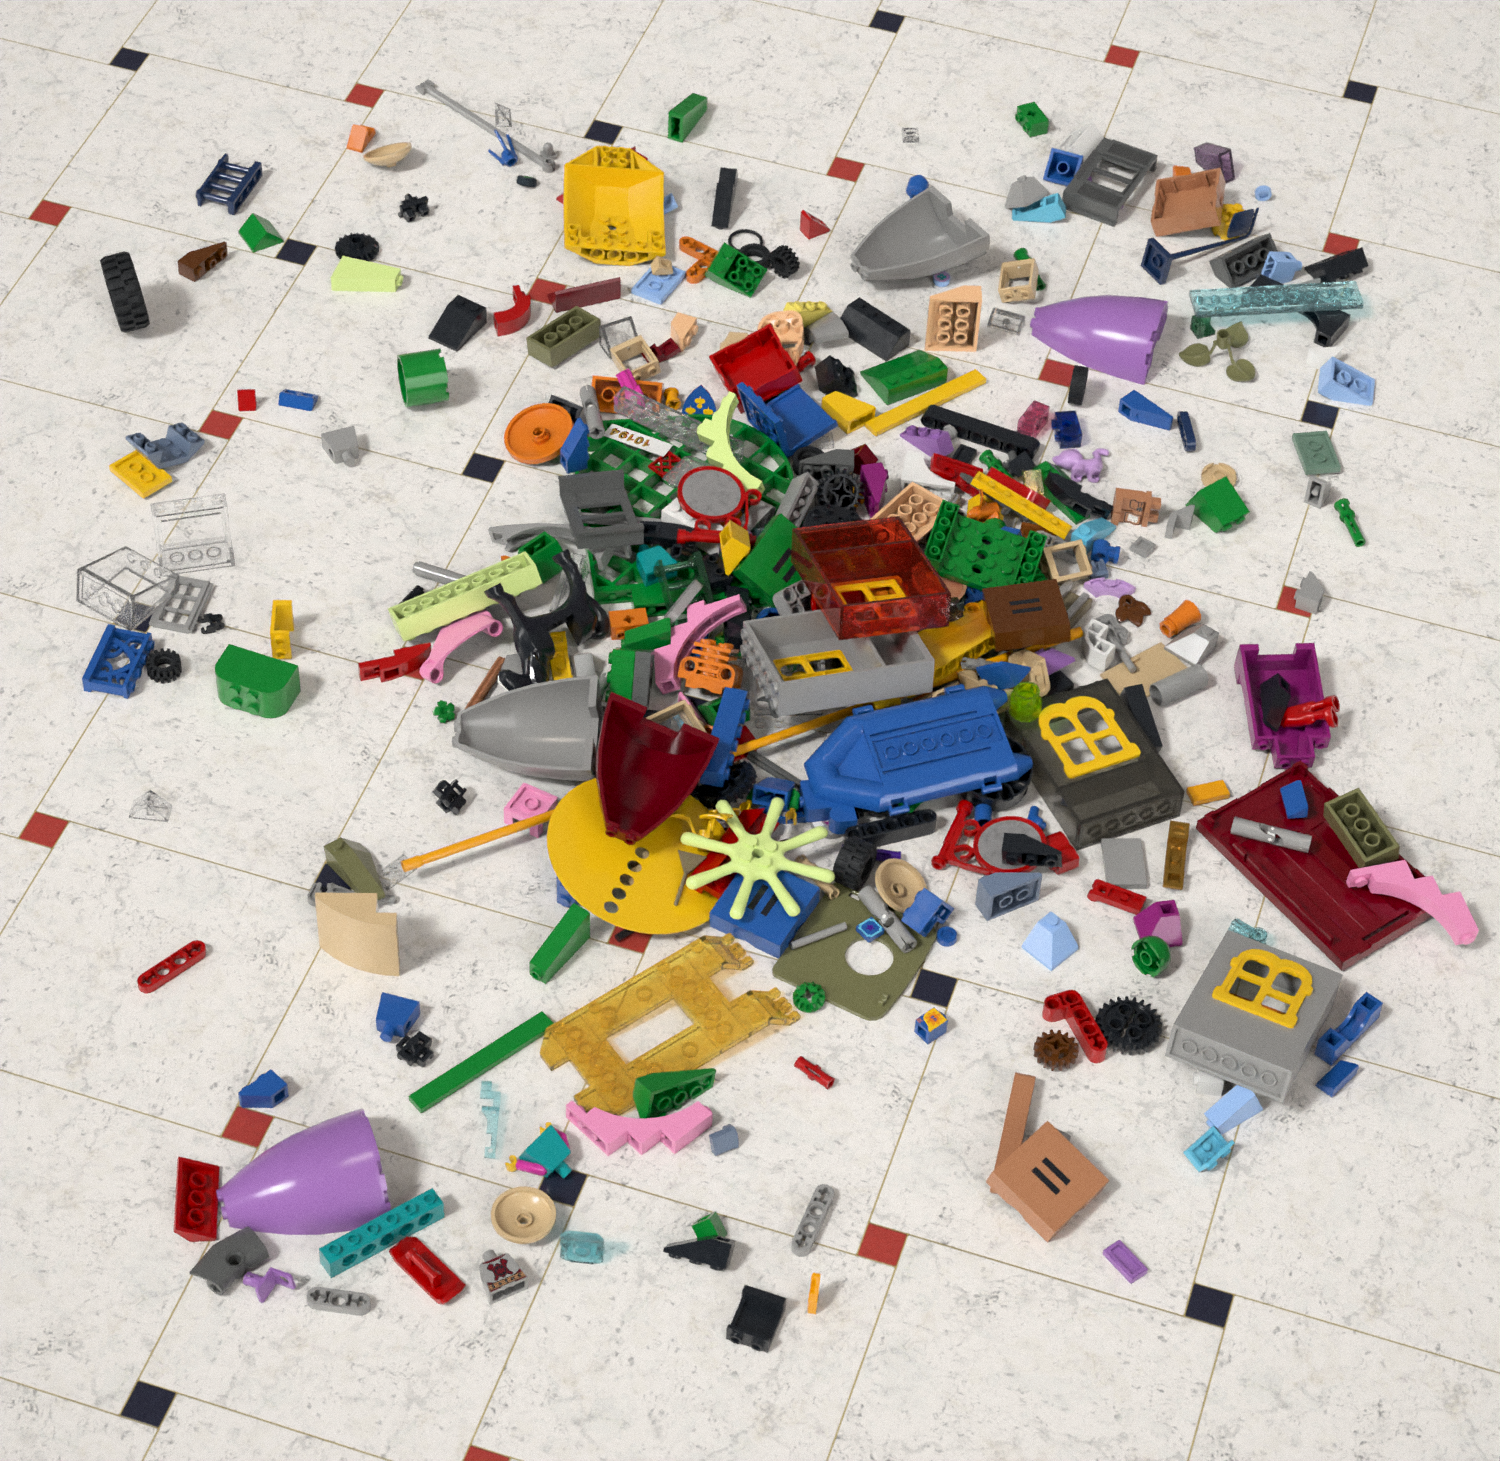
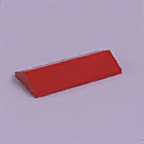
M178 1157L174 1232L189 1242L216 1240L218 1212L216 1190L219 1189V1166L183 1157Z

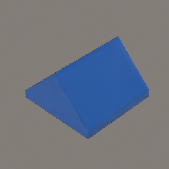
M1052 148L1043 180L1068 186L1082 166L1084 156Z
M1001 661L976 667V671L981 679L987 680L989 685L994 684L998 689L1003 690L1016 687L1030 672V667Z

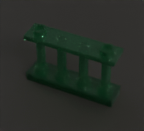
M701 551L693 552L688 561L663 566L662 560H658L654 564V575L658 577L667 612L675 603L672 601L670 591L687 588L695 579L703 587L699 591L700 594L694 597L689 605L703 600L706 604L714 603ZM687 568L694 570L695 576L693 579L671 584L667 582L665 573ZM687 618L676 619L670 625L674 627L686 623L688 620Z

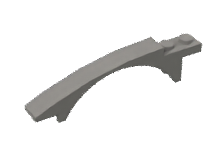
M529 523L495 526L488 529L492 542L506 545L505 551L509 552L528 543L544 531L553 538L575 542L569 524ZM630 545L589 550L595 557L599 570L602 571L605 570L613 555L630 558L632 555Z

